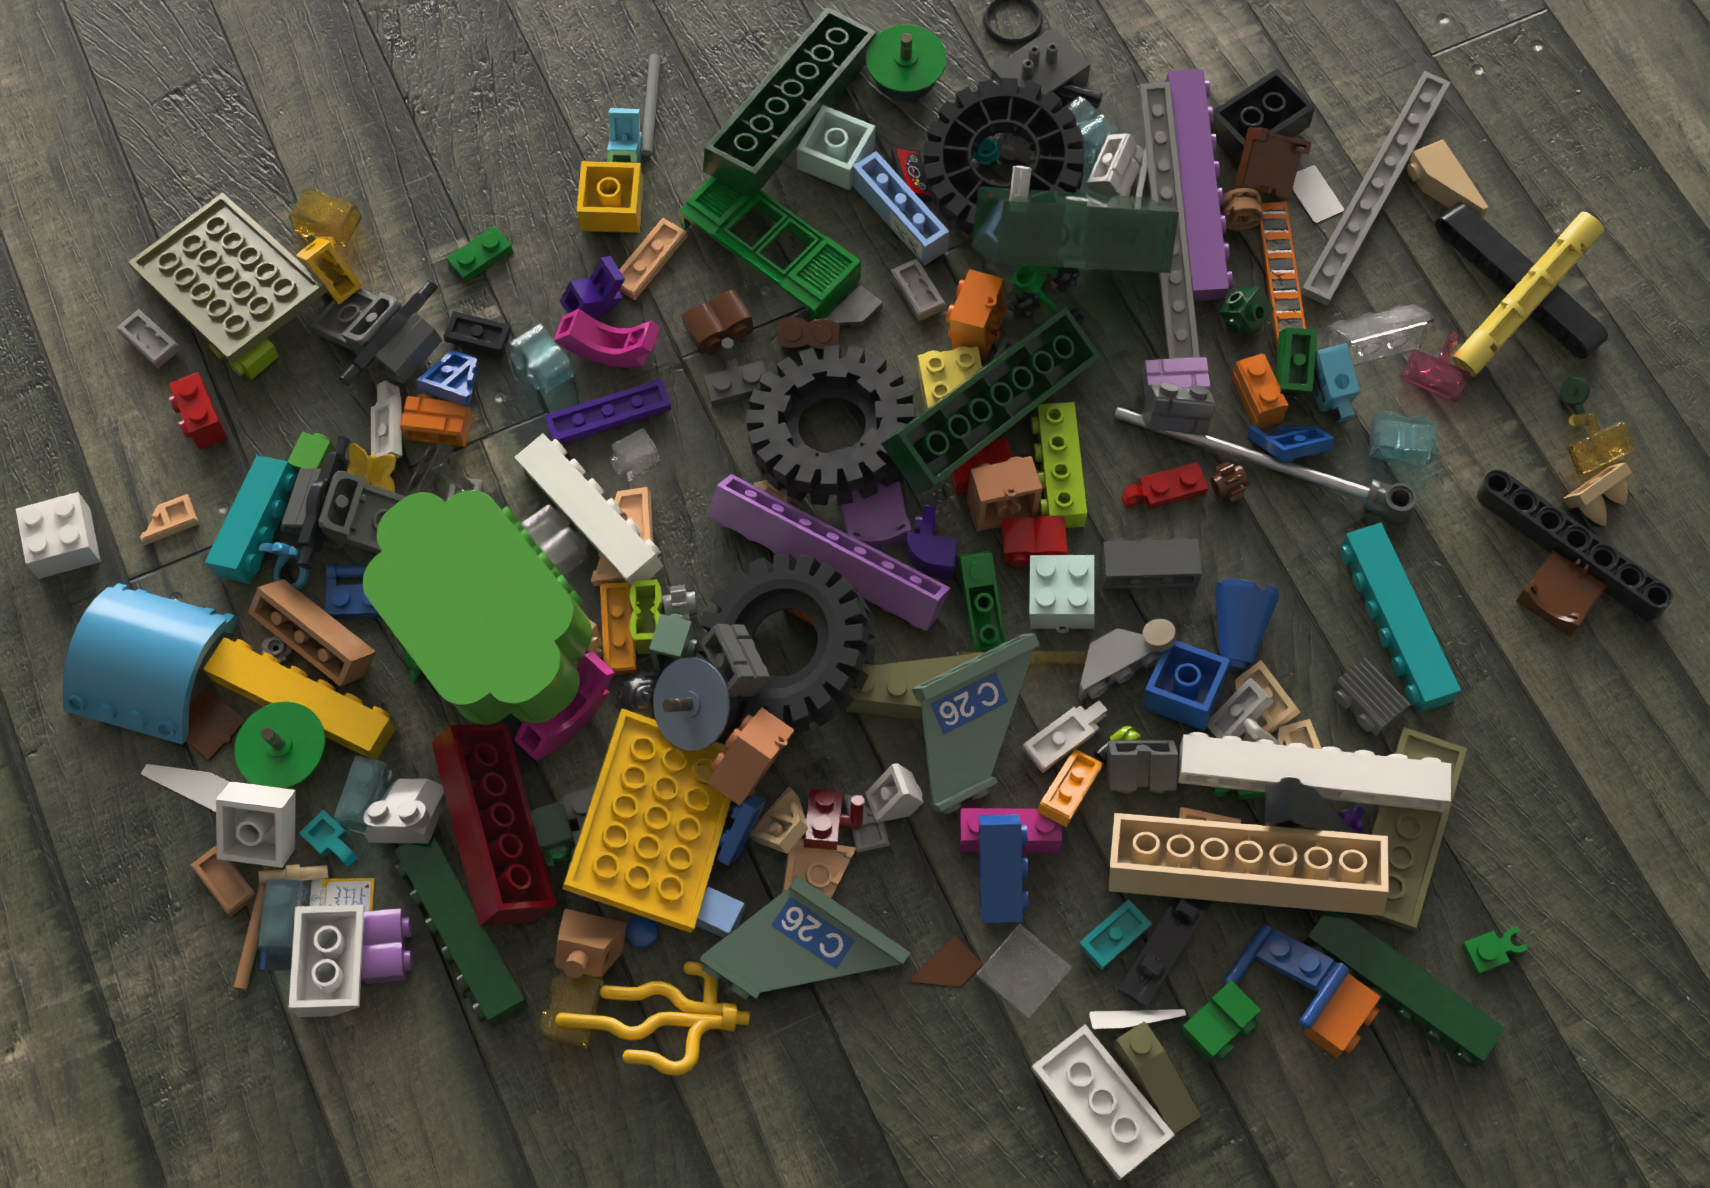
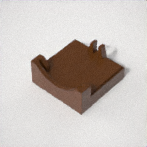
M1248 128L1234 186L1251 188L1260 194L1282 200H1290L1301 154H1309L1311 142L1283 136L1266 128Z
M1553 550L1525 586L1516 601L1571 637L1608 585L1589 574V564L1583 569L1579 566L1581 559L1578 558L1571 562Z

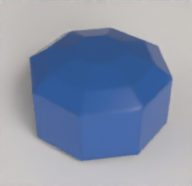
M636 915L627 923L626 938L635 949H649L658 941L659 927L654 920Z

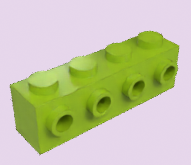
M1075 402L1040 404L1037 406L1036 416H1031L1032 435H1037L1038 443L1034 444L1035 462H1040L1041 471H1037L1044 493V499H1040V516L1065 517L1066 528L1085 527L1087 506Z

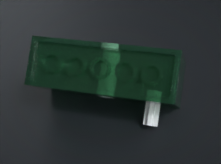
M1013 166L1011 189L978 186L971 247L995 263L1160 273L1171 272L1179 212L1151 198L1029 190L1032 168L1024 166Z

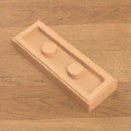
M662 218L619 269L625 278L619 291L636 300L687 238V232Z

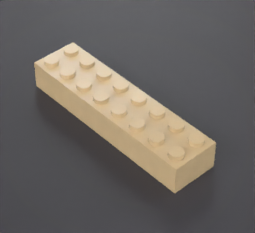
M1115 813L1109 891L1384 916L1389 892L1388 836Z

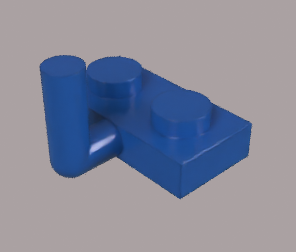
M753 795L743 802L741 806L730 803L727 815L735 821L731 830L727 829L719 841L718 847L722 849L717 860L728 866L740 857L751 831L758 824V817L766 802L765 800Z

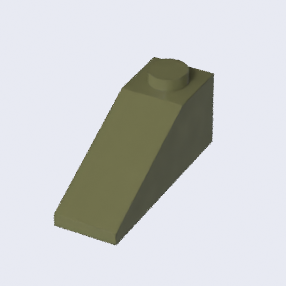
M1145 1021L1116 1039L1112 1049L1150 1105L1174 1134L1201 1117L1166 1051Z

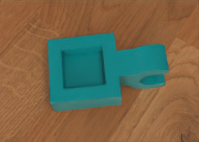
M324 810L299 832L301 837L323 858L332 851L348 868L358 860L354 852L342 842L348 836V833Z

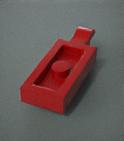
M1195 462L1142 476L1139 478V485L1132 484L1123 488L1124 494L1121 495L1125 507L1146 502L1148 509L1207 494L1209 488L1199 463Z

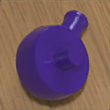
M1356 806L1354 810L1344 809L1337 813L1354 833L1361 834L1363 828L1361 816L1365 814V810L1361 806Z

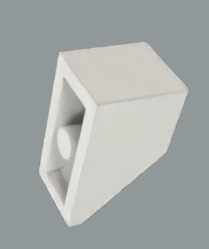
M898 763L892 764L866 792L876 823L909 817L924 803L921 789L916 784L913 773Z

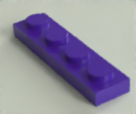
M659 379L546 414L545 419L552 440L557 439L560 444H564L672 410L663 381Z

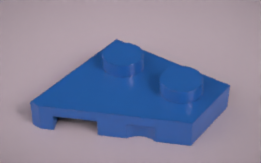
M1258 426L1248 427V439L1282 462H1291L1295 458L1307 455L1315 456L1320 454V452L1334 448L1335 438L1317 426H1277L1276 433H1264L1259 430Z

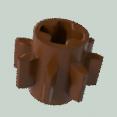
M1227 461L1214 467L1216 473L1210 478V483L1219 499L1225 497V499L1229 498L1233 502L1245 496L1243 491L1246 490L1245 487L1249 486V479L1241 465H1230Z

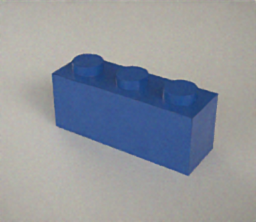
M1019 814L978 815L982 923L1023 922L1022 910H1028L1029 907L1028 890H1022V878H1028L1027 857L1022 858V846L1028 845L1027 825H1021Z

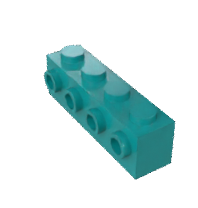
M256 455L204 562L219 578L251 584L255 574L259 571L261 561L266 553L265 551H259V546L265 543H272L278 525L284 517L298 475L297 471L288 461Z

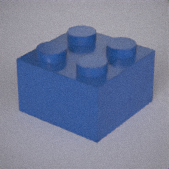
M1176 641L1173 647L1162 652L1145 689L1143 709L1205 731L1227 681L1230 659Z

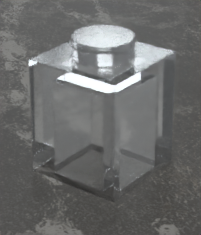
M644 428L611 444L614 456L610 458V461L617 474L623 473L628 482L661 466L659 451Z

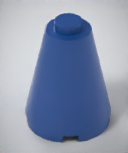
M1224 579L1222 583L1216 582L1215 598L1220 656L1230 659L1229 669L1243 671L1246 666L1253 665L1279 600V589L1266 584V590H1261L1256 586L1257 582L1248 580Z

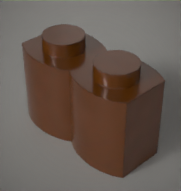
M736 290L724 292L709 303L696 306L682 315L684 328L700 354L716 352L722 347L723 339H741L748 335L753 328L752 316Z
M789 317L778 321L777 343L783 348L801 350L810 347L824 352V346L839 345L840 325L833 320L816 319L807 322L800 318Z

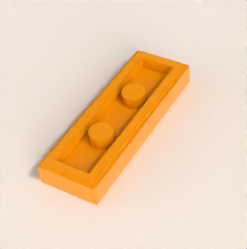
M627 582L600 583L603 660L615 672L614 675L637 674L636 650L630 632V618L633 613L630 602L631 586Z
M1074 749L1040 802L1036 812L1067 827L1100 773L1104 763Z

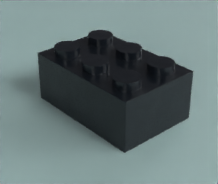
M1277 68L1213 110V124L1210 125L1211 134L1215 133L1217 144L1239 166L1248 128H1266L1274 133L1294 138L1310 127L1315 106Z

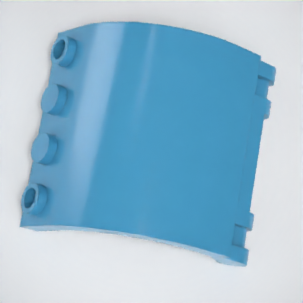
M120 583L116 584L113 588L107 587L89 605L80 619L70 642L63 672V711L183 744L189 734L190 697L199 667L207 651L223 632L232 634L235 631L238 623L237 615L230 613L218 614L217 610L212 608L197 607L153 595L149 591L142 589L130 590L129 586Z

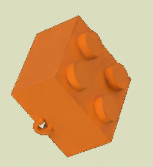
M969 269L965 280H960L956 291V297L958 298L955 305L951 304L947 311L946 322L950 326L948 338L951 339L952 350L961 346L969 348L978 346L980 359L987 360L993 343L1000 338L998 331L1006 314L1004 278Z

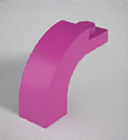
M578 309L562 317L553 341L566 350L593 362L613 367H638L644 364L647 354L651 353L658 342L656 337L660 326L650 320L633 328H616L603 324Z
M593 651L583 656L577 668L580 682L578 692L573 701L559 714L546 722L537 724L523 722L514 740L534 760L537 761L551 754L567 743L590 721L608 697L610 692L606 688L615 672Z

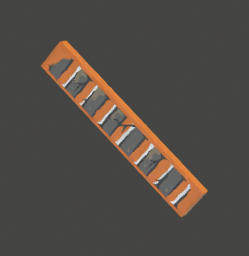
M1287 202L1261 203L1264 217L1263 221L1258 225L1269 302L1274 308L1271 316L1277 351L1279 331L1286 327L1306 329Z

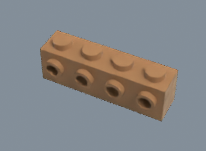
M281 579L257 588L248 614L339 686H344L366 676L376 653L374 649L286 580Z

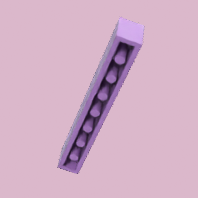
M1203 69L1168 71L1165 82H1170L1193 300L1194 302L1224 300L1228 290L1232 289L1233 277L1232 272L1227 271L1226 261H1229V245L1223 241V233L1226 232L1225 215H1220V206L1223 204L1222 188H1217L1216 181L1220 175L1219 161H1214L1213 152L1216 151L1217 142L1215 133L1211 134L1210 125L1213 124V108L1208 107L1207 98L1210 97V82L1205 80Z
M732 474L716 487L707 516L716 520L721 526L739 532L748 540L758 542L771 549L775 554L789 553L796 560H798L801 554L815 558L820 564L826 563L840 573L863 599L878 605L887 613H893L908 621L910 625L927 631L938 619L950 587Z

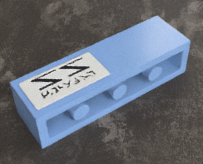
M877 151L853 166V187L924 266L948 251L949 230Z

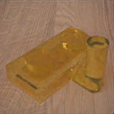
M1593 413L1573 414L1569 417L1571 426H1586L1589 436L1567 446L1577 475L1586 474L1636 450L1625 421L1614 423L1601 430L1597 417Z

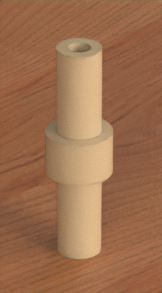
M300 864L286 865V869L259 871V884L287 882V885L301 884L303 880L328 878L327 865L300 867Z

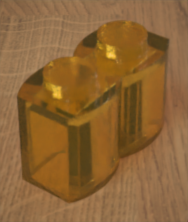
M308 188L304 190L289 215L293 228L298 234L305 237L311 235L328 240L333 246H346L362 219L356 205Z

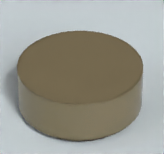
M1166 619L1152 620L1143 629L1145 645L1152 651L1163 652L1169 650L1176 642L1175 627Z

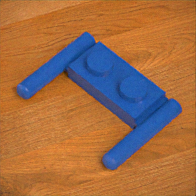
M1262 924L1225 977L1224 983L1226 985L1232 980L1238 985L1255 958L1258 959L1260 963L1317 992V995L1299 1021L1304 1029H1311L1350 970L1344 964L1336 963L1334 959L1276 929L1274 931L1266 924Z

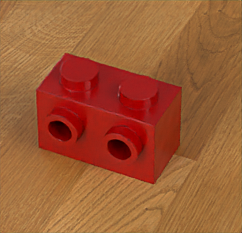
M199 372L169 383L173 395L168 398L175 413L181 412L183 420L179 421V425L186 439L192 437L200 450L228 438L210 393Z

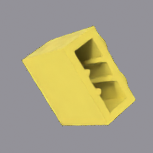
M961 346L954 350L943 352L934 350L918 355L917 372L925 410L982 368L978 346L970 348Z

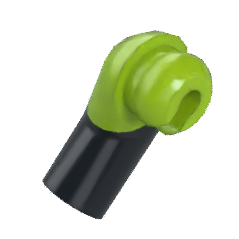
M1124 726L1106 739L1093 752L1094 757L1105 764L1108 756V741L1140 740L1141 736L1138 732H1135V728Z

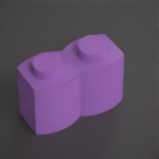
M401 908L365 912L361 978L365 984L407 980V971L413 969L411 950H406V938L412 936L410 917H405Z

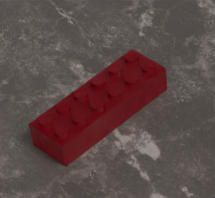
M507 724L449 725L432 742V747L479 927L537 922L557 905Z

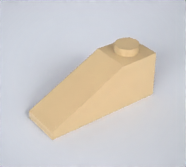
M1444 139L1412 152L1407 165V172L1410 179L1416 182L1421 191L1449 209L1458 202L1466 203L1484 219L1489 207Z

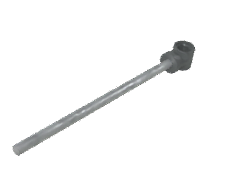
M1117 407L1114 415L1115 419L1146 428L1142 414ZM1149 429L1365 499L1363 509L1380 513L1386 521L1392 524H1401L1407 521L1417 501L1415 490L1404 483L1389 485L1373 479L1369 488L1298 464L1282 462L1276 457L1208 435ZM1394 500L1400 501V502H1402L1405 506H1404V507H1398V506L1394 505L1392 501H1394Z

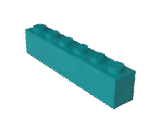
M1382 523L1347 533L1340 546V556L1344 564H1349L1353 573V584L1358 592H1362L1366 601V612L1371 620L1374 619L1378 626L1379 640L1384 648H1388L1392 656L1393 670L1397 676H1401L1405 684V695L1411 705L1414 704L1418 713L1454 702L1461 688Z

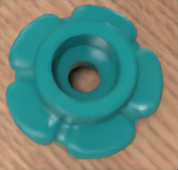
M988 137L978 145L979 151L974 152L973 159L978 160L979 164L990 165L992 161L996 162L999 159L1000 152L998 151L996 141Z

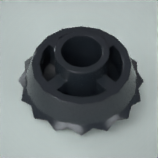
M641 671L637 675H630L626 682L621 683L620 691L616 693L618 701L615 705L619 713L621 709H625L656 720L653 709V697L660 675L655 671L649 673Z

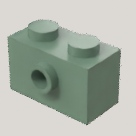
M660 614L649 647L654 670L658 674H662L670 664L679 659L696 657L697 640L695 639L692 621H689L685 616L679 614H670V616Z

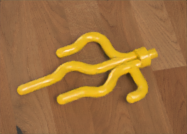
M689 961L684 964L683 970L688 975H697L704 979L703 1002L689 1000L678 988L663 981H650L638 987L604 985L599 990L602 998L613 1000L638 1001L653 995H663L684 1013L659 1012L649 1017L642 1024L633 1027L627 1026L612 1017L559 1013L555 1018V1022L560 1027L606 1030L620 1039L629 1041L641 1040L661 1026L691 1027L686 1038L685 1057L680 1061H670L658 1053L643 1050H626L622 1055L625 1063L649 1065L663 1074L677 1076L691 1071L697 1064L700 1039L704 1032L712 1029L734 1031L736 1025H749L750 1012L737 1011V1004L717 1003L718 980L701 970L705 963Z

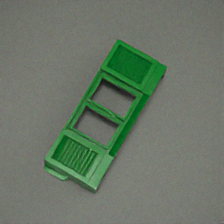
M711 177L679 210L680 223L683 229L686 230L691 224H694L809 309L810 321L827 318L838 307L836 303L861 279V261L829 237L822 235L762 190L752 198ZM755 207L776 224L751 247L730 232V230ZM786 230L808 247L783 271L761 253Z

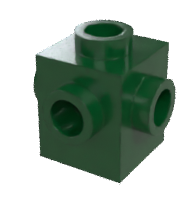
M1238 287L1227 298L1225 305L1219 313L1226 322V327L1233 334H1255L1263 327V323L1273 312L1274 308L1260 287Z

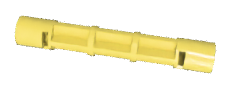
M1580 212L1556 239L1554 244L1452 356L1453 362L1462 371L1472 377L1478 375L1494 357V353L1500 350L1504 343L1526 321L1528 316L1556 287L1576 262L1581 259L1583 253L1587 252L1604 233L1605 229L1601 222L1589 213Z

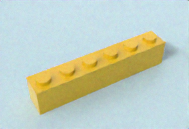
M224 637L203 668L211 681L263 707L283 701L295 702L306 706L321 721L326 738L374 762L377 761L396 730L390 720L391 715L385 710L376 706L370 709L362 705L363 701L353 694L346 693L343 696L335 692V687L321 679L315 682L307 678V673L295 666H291L288 669L280 665L281 661L266 652L260 655L253 651L254 648L240 639L233 642Z

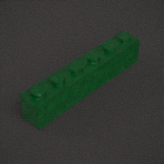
M433 834L429 844L406 843L395 849L394 851L399 861L395 862L394 865L403 881L410 878L415 888L409 892L418 908L426 907L430 916L425 918V921L432 934L436 936L440 933L445 944L440 949L449 965L456 962L461 973L455 976L463 991L467 993L471 990L477 1001L471 1005L479 1020L482 1022L487 1019L492 1028L528 1008V1004L485 927H479L475 909Z
M1326 911L1303 943L1334 959L1336 963H1342L1350 970L1348 974L1381 996L1377 1003L1382 1004L1383 1002L1393 1009L1394 1015L1402 1022L1409 1025L1412 1023L1423 1031V1036L1433 1044H1442L1452 1051V1056L1465 1066H1473L1476 1069L1483 1063L1506 1029L1341 912Z

